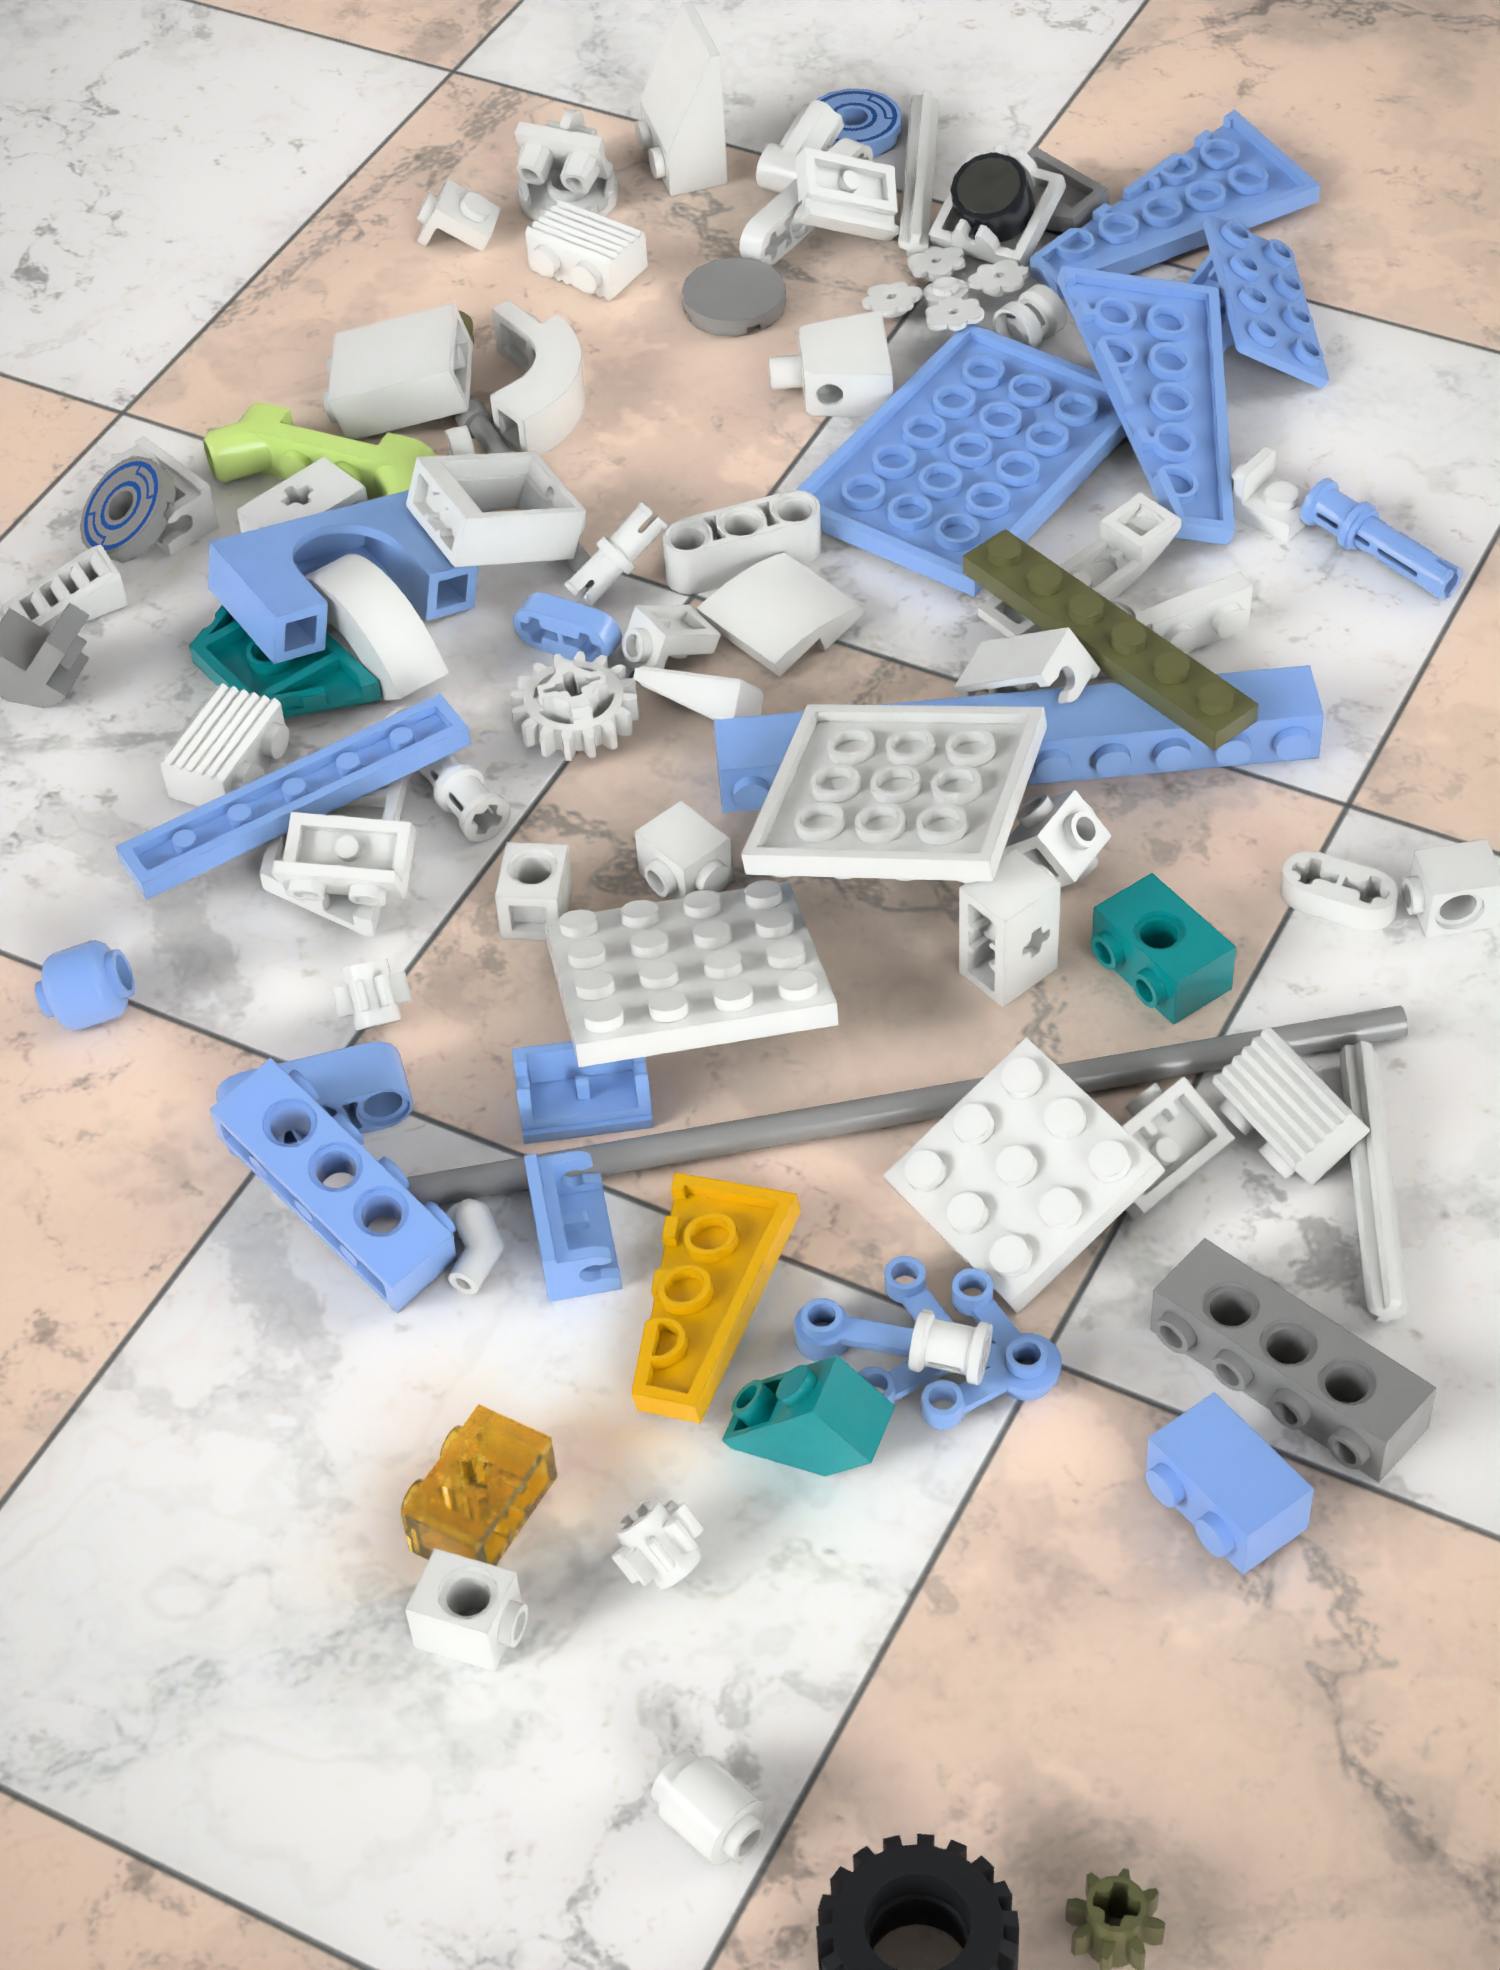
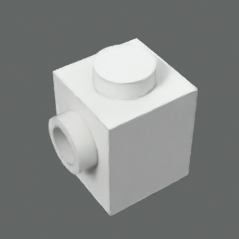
M682 800L635 831L639 874L646 879L652 890L659 896H668L673 900L684 898L687 894L698 890H711L717 893L721 892L727 884L733 881L730 838Z

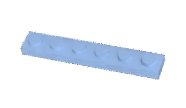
M439 693L115 846L120 862L145 899L148 900L287 833L291 812L325 815L471 745L469 728Z

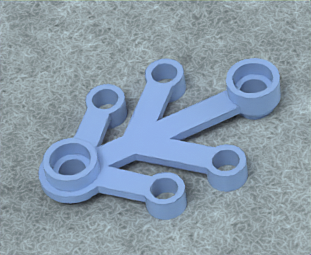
M900 1256L892 1259L886 1265L884 1271L886 1294L893 1301L902 1303L915 1321L922 1309L934 1311L937 1319L953 1322L927 1289L926 1270L918 1259L910 1256ZM968 1268L960 1271L953 1278L952 1303L958 1312L973 1316L977 1324L980 1321L992 1323L991 1348L980 1385L970 1384L967 1381L960 1385L948 1380L934 1381L950 1372L925 1367L921 1372L909 1370L908 1361L890 1371L879 1367H868L858 1372L873 1387L883 1389L885 1392L882 1395L893 1404L894 1401L927 1385L921 1395L922 1417L933 1428L949 1429L959 1424L965 1413L1003 1393L1023 1401L1036 1400L1043 1397L1058 1382L1061 1375L1062 1359L1059 1350L1049 1339L1034 1333H1020L993 1299V1280L990 1275L977 1268ZM901 1276H910L915 1281L902 1284L895 1281V1279ZM969 1288H976L983 1293L978 1296H968L962 1292ZM818 1298L811 1300L799 1310L794 1321L797 1349L803 1356L813 1361H820L835 1355L840 1357L847 1351L849 1346L909 1357L913 1328L849 1317L840 1305L830 1299ZM820 1322L831 1323L827 1326L822 1327L814 1325L815 1323ZM1030 1360L1036 1363L1031 1365H1023L1018 1363L1017 1361ZM938 1400H948L954 1405L948 1409H937L931 1404Z

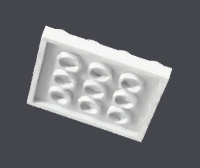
M807 704L741 854L746 875H773L781 878L811 876L834 877L837 879L880 878L896 879L899 881L915 879L949 880L963 883L976 881L993 882L1047 729L1044 707Z
M762 880L753 882L743 889L717 893L711 890H698L687 894L684 898L660 902L635 900L625 904L622 908L597 912L584 909L572 910L564 913L559 918V921L544 920L547 943L579 1067L839 1025L837 1001L789 881L777 883L775 881Z

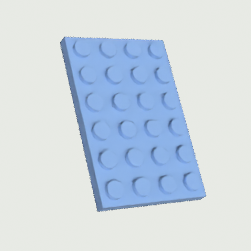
M967 324L965 329L957 331L796 490L813 494L819 500L821 532L975 597L984 587L963 573V555L1004 529L1026 543L1118 446L1127 434L1098 372L975 324Z

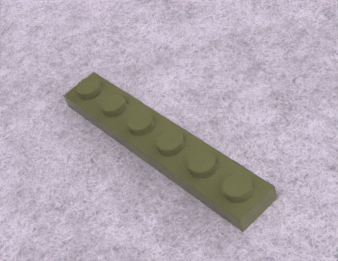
M1004 529L963 555V573L1044 631L1069 627L1102 672L1215 751L1257 722L1259 706L1257 702L1008 530Z

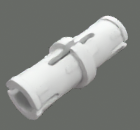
M643 501L638 504V507L609 539L603 536L596 543L599 547L597 552L570 580L564 583V586L576 596L590 580L594 581L579 597V601L584 605L593 607L594 603L623 572L629 575L636 567L633 561L663 530L665 531L668 528V525L656 514L643 530H638L653 514L652 510Z

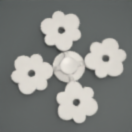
M939 246L927 248L924 253L914 254L907 259L908 267L912 269L914 277H924L925 280L932 282L923 289V292L921 288L908 286V283L904 281L894 282L891 285L878 284L868 289V296L862 300V307L872 311L881 310L884 318H896L913 309V303L918 302L924 297L928 307L925 310L927 327L930 330H941L944 333L955 334L957 331L965 329L967 324L978 323L985 317L984 309L980 307L979 301L974 298L968 299L969 287L976 290L983 289L985 294L993 297L1006 296L1024 286V279L1029 276V269L1025 266H1018V262L1015 260L1004 259L996 262L994 265L984 264L979 266L977 273L971 275L967 283L952 277L954 271L965 267L963 249L960 247L942 249Z

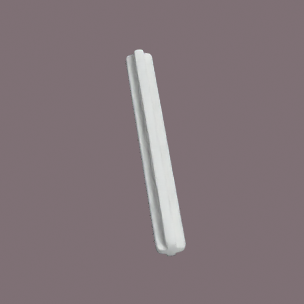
M923 90L922 95H914L910 104L898 246L906 250L907 257L917 252L924 253L929 248L928 233L931 223L940 101L933 98V92L930 90Z
M1360 1040L1356 1045H1345L1339 1054L1344 1103L1371 1130L1350 1149L1366 1307L1372 1313L1375 1321L1387 1323L1391 1319H1402L1406 1315L1408 1301L1379 1056L1373 1051V1045L1370 1042Z

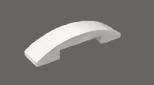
M1140 492L1100 520V538L1060 567L1106 599H1116L1164 551L1180 530L1181 518ZM993 596L978 607V616L1007 637L1044 631L996 596Z

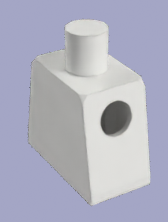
M881 310L802 325L798 329L799 355L768 358L771 390L802 387L805 410L811 416L871 417L893 395V373Z

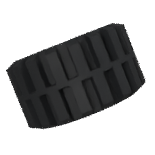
M917 1834V1845L902 1846L900 1835L884 1838L882 1852L874 1854L866 1846L853 1854V1872L840 1866L830 1879L831 1895L822 1894L818 1907L819 1926H816L819 1970H897L883 1962L873 1949L889 1932L907 1925H928L938 1928L952 1936L962 1947L963 1950L959 1956L939 1970H1018L1019 1921L1018 1912L1012 1911V1893L1005 1880L994 1883V1866L982 1855L972 1863L967 1860V1846L952 1839L947 1848L943 1849L934 1846V1835Z

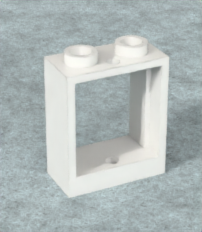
M536 451L416 458L406 507L453 567L574 559L579 537L585 529L586 510ZM518 507L520 509L515 511L482 512L480 510Z

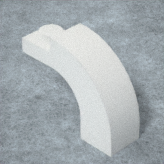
M507 300L492 309L497 351L525 371L526 374L490 395L494 428L512 451H536L541 456L561 443L574 430L583 414L586 394L581 347L574 330L561 316L556 315L540 323L534 315L527 314L510 300Z
M346 554L304 576L328 602L327 622L333 625L345 637L362 665L379 680L382 694L380 701L402 699L449 673L435 642L414 607L398 586L373 562L357 554Z

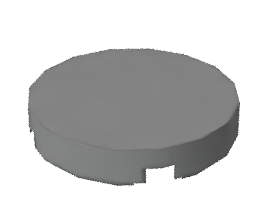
M731 257L713 260L696 268L685 279L682 288V305L684 312L690 315V322L697 328L714 335L742 336L748 334L749 327L759 324L760 330L771 326L783 314L786 304V287L782 275L771 265L750 258Z

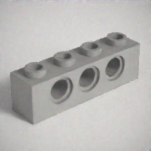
M1206 1238L1153 1289L1150 1330L1158 1336L1166 1347L1176 1353L1187 1354L1211 1370L1224 1386L1233 1391H1242L1268 1408L1282 1425L1292 1430L1302 1431L1326 1447L1342 1465L1350 1469H1359L1380 1483L1429 1428L1436 1393L1435 1386ZM1279 1361H1286V1362H1290V1363H1293V1364H1285V1363H1281V1362H1279ZM1336 1399H1344L1351 1401L1352 1403H1345L1338 1401Z

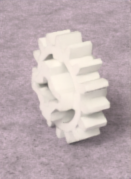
M578 651L574 656V660L565 661L560 654L553 655L554 665L546 667L541 663L535 662L532 664L533 677L519 675L517 678L518 690L510 692L515 733H522L523 742L527 748L540 743L542 756L549 757L557 749L563 750L565 761H572L576 751L582 750L585 751L590 759L595 758L597 746L603 744L609 749H616L618 747L617 734L631 736L633 733L632 721L639 719L635 680L633 678H626L625 666L622 664L608 669L607 656L600 655L593 662L586 661L584 651Z

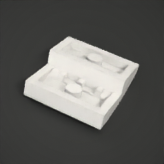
M785 552L768 557L742 571L711 594L696 608L698 613L724 638L779 677L813 644L826 651L865 613L862 605Z

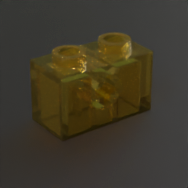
M478 1404L463 1426L457 1425L449 1432L442 1445L439 1460L424 1480L418 1479L410 1486L403 1499L401 1517L409 1551L429 1560L434 1548L496 1566L558 1477L552 1438Z

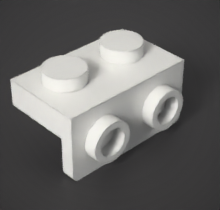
M291 812L283 861H273L271 874L285 890H288V895L301 900L322 901L325 899V894L348 895L350 901L365 906H384L386 899L406 900L417 829L412 822Z

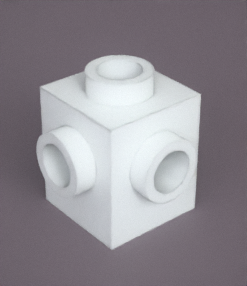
M1075 789L1049 798L1047 794H1042L1031 800L1018 813L1017 818L1020 823L1008 837L1003 856L1017 849L1035 864L1047 867L1056 879L1061 882V887L1084 879L1097 867L1099 859L1096 855L1112 835L1097 818L1090 805L1082 799Z

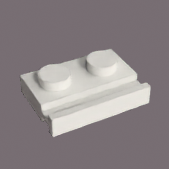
M804 147L795 156L798 202L803 204L800 224L890 242L899 234V226L895 225L894 215L898 213L894 166Z

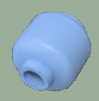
M90 940L48 956L42 966V980L35 984L36 999L43 1014L48 1018L55 1016L63 1027L72 1031H81L119 1018L128 1007V998L133 997L135 994L133 972L125 955L119 949L111 950L105 943L97 940Z

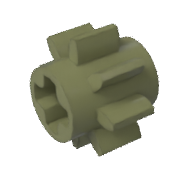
M1123 1868L1118 1876H1109L1099 1879L1090 1872L1086 1875V1901L1079 1898L1067 1899L1065 1921L1072 1926L1078 1927L1072 1934V1954L1076 1956L1088 1952L1100 1964V1970H1111L1112 1967H1123L1128 1964L1136 1970H1144L1146 1952L1143 1943L1156 1946L1163 1945L1165 1922L1159 1918L1152 1917L1158 1908L1159 1891L1156 1888L1142 1891L1134 1881L1130 1880L1129 1869ZM1110 1918L1122 1919L1120 1926L1109 1925Z

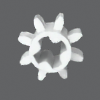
M387 958L368 961L341 969L344 985L332 987L331 989L338 1018L352 1015L355 1031L383 1026L402 1020L398 1004L411 1002L412 1000L405 971L391 974Z
M650 1497L629 1510L615 1526L614 1532L620 1538L619 1541L623 1546L611 1555V1558L632 1584L639 1580L645 1586L653 1580L659 1589H665L686 1577L701 1560L702 1554L698 1550V1544L694 1539L705 1528L685 1502L676 1505L671 1500L664 1506L658 1497Z

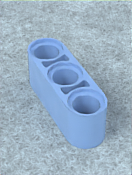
M381 1041L368 1042L278 1063L287 1074L292 1070L300 1072L317 1091L320 1098L317 1103L332 1117L337 1113L346 1116L361 1134L399 1124L409 1116L413 1109V1099L401 1055L398 1049L390 1043ZM256 1069L237 1073L221 1082L216 1090L217 1102ZM300 1129L285 1132L278 1141L287 1144L297 1143L303 1140L308 1135V1132ZM228 1148L231 1154L237 1156L231 1149Z

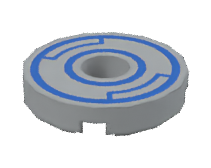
M140 456L123 460L107 471L92 489L83 508L80 532L82 542L87 549L101 544L111 560L117 559L122 563L131 561L147 551L164 532L169 520L163 514L167 508V503L173 506L175 502L176 492L172 476L165 468L152 459Z

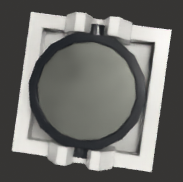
M998 144L994 152L986 154L970 150L964 164L954 175L950 192L928 233L931 245L939 246L942 249L960 247L963 249L964 255L993 264L1000 260L1012 259L1018 262V266L1026 267L1066 188L1063 175L1037 168L1036 162L1024 150L1019 149L1015 158L1012 157L1003 144Z

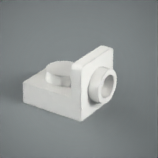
M1264 446L1249 461L1244 460L1233 473L1234 518L1288 543L1307 525L1301 521L1300 511L1310 491L1274 475L1276 451Z
M635 605L628 628L623 637L619 656L634 672L635 668L640 666L664 669L668 656L683 659L688 657V655L714 654L721 634L691 605Z

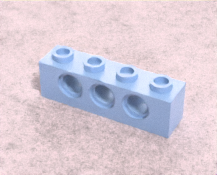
M269 1058L210 1108L217 1137L398 1313L457 1261L453 1236L456 1228L453 1222L434 1202L428 1201L424 1205L420 1203L407 1190L410 1184L406 1176L389 1158L383 1156L377 1161L362 1146L364 1139L361 1133L346 1116L341 1113H337L334 1117L330 1116L317 1103L320 1100L317 1091L300 1072L292 1070L287 1074L272 1058ZM300 1129L308 1132V1135L297 1143L287 1144L278 1141L285 1132ZM335 1173H348L354 1176L349 1184L340 1188H331L323 1185V1182ZM388 1216L400 1221L398 1226L389 1232L377 1233L368 1229V1226L380 1217Z

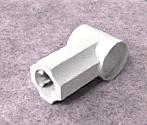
M813 99L811 103L804 104L780 144L771 143L763 150L756 171V180L759 187L781 193L797 178L795 156L804 147L828 151L844 127L842 116L835 112L828 103Z

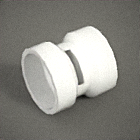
M1036 284L1020 294L1017 302L1012 301L996 311L993 316L992 326L995 333L1037 348L1041 344L1042 339H1049L1064 329L1067 323V313L1062 300L1051 288Z

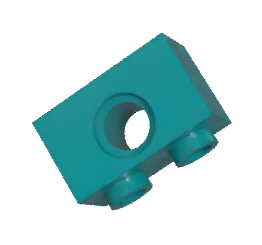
M1153 873L1093 907L1091 950L1096 959L1106 969H1113L1134 988L1136 995L1146 1006L1150 1008L1155 1007L1173 1025L1232 990L1236 946Z

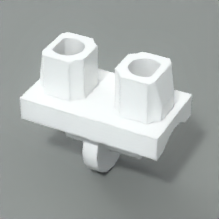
M568 109L564 113L561 122L549 120L546 126L519 121L514 133L520 148L516 167L523 182L541 185L545 183L550 169L561 170L560 178L564 187L572 192L587 194L597 177L609 179L613 165L611 161L606 159L604 138L597 136L595 128L584 127V117L581 111Z

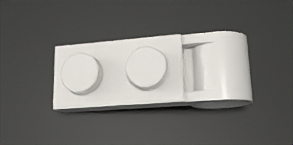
M1238 572L1138 612L1127 602L1116 599L1108 600L1187 654L1190 651L1223 638L1231 637L1249 628L1253 585L1241 572ZM1101 670L1097 675L1103 678H1111Z

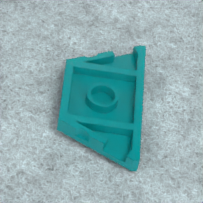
M221 605L215 613L214 621L209 626L203 628L189 645L193 663L215 685L219 686L224 683L228 688L234 686L239 691L245 689L249 694L255 692L259 697L265 695L270 700L275 697L281 703L284 718L375 702L382 698L379 680L327 632L325 650L273 664L226 608Z

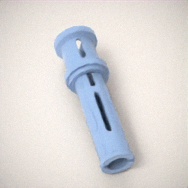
M1329 478L1322 479L1312 488L1301 507L1300 519L1303 523L1311 527L1315 525L1321 526L1338 537V545L1347 550L1352 549L1355 551L1361 549L1402 576L1425 588L1426 591L1441 601H1444L1445 597L1449 598L1456 590L1462 579L1463 569L1442 559L1428 548L1379 519V512L1375 506L1366 501L1360 504L1340 492L1338 483Z

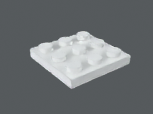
M1026 1037L908 1150L883 1177L972 1268L983 1270L990 1275L993 1280V1290L1018 1314L1155 1182L1165 1170L1149 1151Z

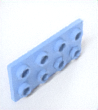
M1209 214L1203 222V227L1210 253L1187 283L1219 287L1223 353L1228 347H1232L1235 344L1236 350L1239 353L1322 389L1330 379L1313 325L1314 320L1310 314L1304 294V287L1296 267L1294 253L1283 242L1277 239H1270L1268 241L1257 236L1236 220L1230 219L1225 221Z

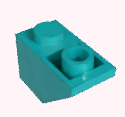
M838 1355L808 1365H798L790 1371L763 1380H753L745 1385L732 1403L731 1411L733 1416L722 1441L731 1449L826 1477L872 1463L895 1405Z

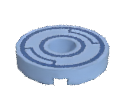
M843 89L829 92L815 99L828 103L835 112L842 116L844 127L832 146L843 138H850L870 146L873 158L892 149L897 143V136L902 133V112L897 102L883 93L869 89Z

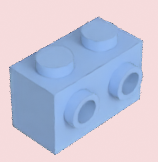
M1215 1392L1148 1438L1145 1477L1153 1495L1164 1506L1168 1508L1175 1507L1194 1526L1203 1546L1218 1558L1224 1556L1242 1575L1308 1529L1314 1488Z

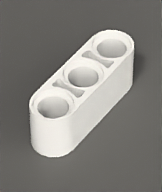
M785 491L671 522L662 533L667 585L678 593L688 595L720 588L752 565L782 552L787 553L802 565L814 562L822 551L819 500L813 494L806 491Z

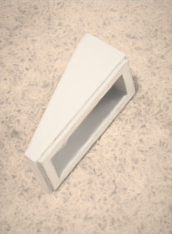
M100 544L71 559L1 605L3 615L11 608L30 621L31 619L28 615L37 611L39 616L33 619L32 622L50 633L69 602L89 614L86 622L128 606L121 575Z
M646 666L635 668L633 679L640 682L643 687L713 720L761 715L765 693L741 679Z

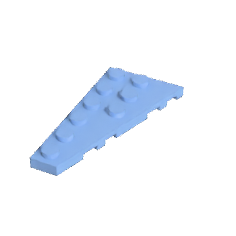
M1234 109L1223 117V126L1214 132L1205 130L1194 138V147L1184 154H1171L1123 189V197L1112 206L1104 203L1094 210L1092 221L1081 229L1069 228L1030 257L1029 274L1039 284L1051 288L1062 300L1065 298L1056 281L1061 265L1131 274L1208 245L1203 222L1209 214L1225 221L1230 219L1236 220L1247 229L1318 203L1320 184Z
M1061 265L1056 281L1159 505L1181 518V528L1174 538L1229 545L1235 531L1219 287Z

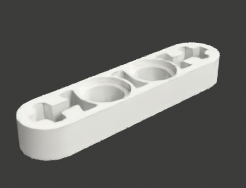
M850 138L839 140L827 151L873 162V152L870 146ZM797 178L746 224L739 247L743 258L755 259L773 266L815 228L814 226L800 224L803 204L798 202Z

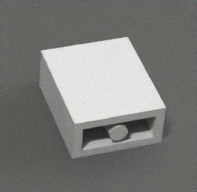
M455 303L335 333L332 357L327 359V369L330 377L329 389L323 393V402L329 420L332 423L338 422L345 438L357 440L469 411L473 342Z

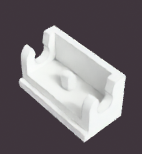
M145 436L135 440V446L111 459L103 468L102 472L105 474L121 461L140 456L152 459L165 468L172 476L176 492L175 502L173 506L167 503V508L163 515L169 520L164 532L154 543L168 555L173 556L219 528L210 485Z
M1066 627L982 641L954 688L961 697L973 696L977 691L987 689L989 694L1065 686L1064 690L1060 691L1058 703L1062 704L1075 701L1082 693L1089 679L1096 678L1101 669L1071 629Z

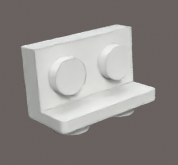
M1184 1076L1165 1092L1155 1082L1125 1106L1133 1118L1122 1127L1149 1151L1165 1170L1125 1211L1135 1221L1235 1139Z

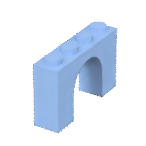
M409 490L212 540L209 543L208 589L270 661L276 664L325 650L328 602L304 576L346 554L363 556L377 565L398 586L425 622L475 608L479 566L453 567L406 507Z

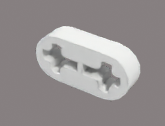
M1302 851L1291 855L1284 862L1280 893L1283 901L1297 911L1354 929L1377 931L1389 926L1395 919L1399 888L1397 882L1389 874L1321 852ZM1308 879H1313L1311 885L1305 884ZM1367 897L1374 898L1371 903L1365 902Z

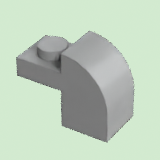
M69 602L49 633L9 608L0 622V697L9 702L41 708L52 707L63 701L89 660L88 656L81 653L87 641L78 636L89 614Z

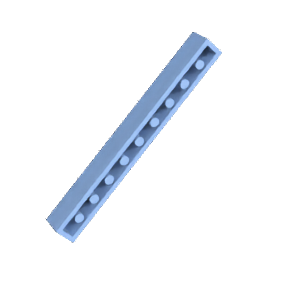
M1310 665L1216 674L1257 702L1259 706L1257 722L1215 751L1119 683L1087 685L1075 701L1062 704L1058 703L1060 691L1064 690V688L879 704L1044 707L1047 729L1027 785L1319 758L1324 713ZM804 711L714 719L722 813L759 810L762 808Z

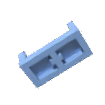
M572 1041L512 1049L524 1144L654 1128L645 1057L579 1067Z
M571 1151L537 1157V1153L524 1155L531 1206L549 1302L622 1289L621 1275L601 1174L581 1173L572 1177L564 1176V1174L572 1170L591 1168L593 1166L591 1154L584 1151Z

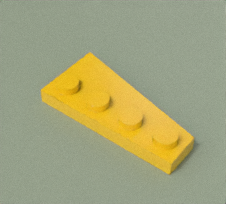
M674 1172L671 1186L673 1196L671 1215L665 1217L662 1232L664 1251L660 1269L655 1270L651 1289L654 1298L650 1320L645 1321L631 1395L637 1411L701 1424L801 1213V1208L796 1193Z

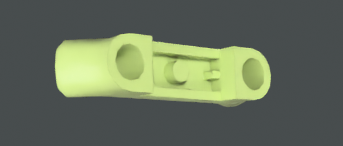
M266 403L251 405L238 422L208 430L203 439L204 450L214 478L222 483H228L258 473L286 480L320 458L325 457L366 487L368 500L409 490L416 458L436 456L432 449L422 441L390 432L386 433L379 445H374L294 426L290 409Z

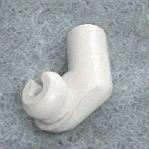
M468 1198L452 1205L446 1213L456 1228V1231L453 1233L454 1238L461 1240L465 1248L449 1273L448 1280L456 1290L467 1295H475L501 1255L504 1242L491 1209L479 1200Z

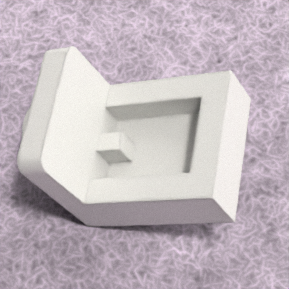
M447 179L437 196L430 192L427 194L417 213L415 220L423 223L417 242L426 246L436 228H439L482 252L491 238L501 207L488 201L481 194L471 192Z

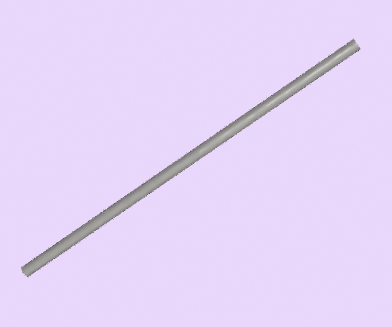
M1399 1005L1272 1027V1029L1300 1056L1340 1049L1345 1045H1356L1360 1040L1375 1043L1404 1038L1408 1035V1022L1403 1007ZM1262 1029L1057 1064V1066L1086 1093L1220 1070L1225 1065L1231 1064L1233 1057L1240 1055L1243 1047L1251 1045L1252 1039L1260 1036ZM984 1077L537 1154V1157L571 1151L588 1152L591 1154L593 1166L585 1170L569 1171L564 1176L572 1177L581 1173H600L601 1177L938 1119L943 1118ZM524 1157L406 1177L410 1184L407 1190L423 1205L428 1201H432L437 1205L460 1202L468 1198L477 1199L529 1190Z

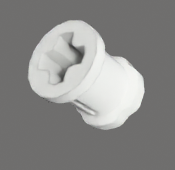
M922 1309L917 1317L912 1334L908 1358L909 1370L921 1372L925 1367L966 1375L967 1383L980 1385L991 1348L992 1323L980 1321L976 1327L937 1319L933 1310Z

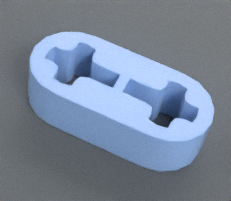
M536 592L531 594L513 616L514 629L524 642L538 650L554 655L560 654L563 658L574 660V656L578 651H584L586 661L593 662L600 655L607 656L608 660L622 640L620 627L607 613L548 593Z

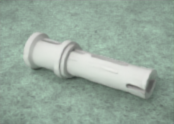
M399 706L393 709L387 715L386 718L395 715L407 708L405 706ZM452 753L419 769L422 775L434 787L435 802L444 812L456 815L459 819L460 830L469 840L474 842L487 841L499 834L508 823L511 813L510 805L500 794L490 792L485 787L484 776L475 766L460 763Z

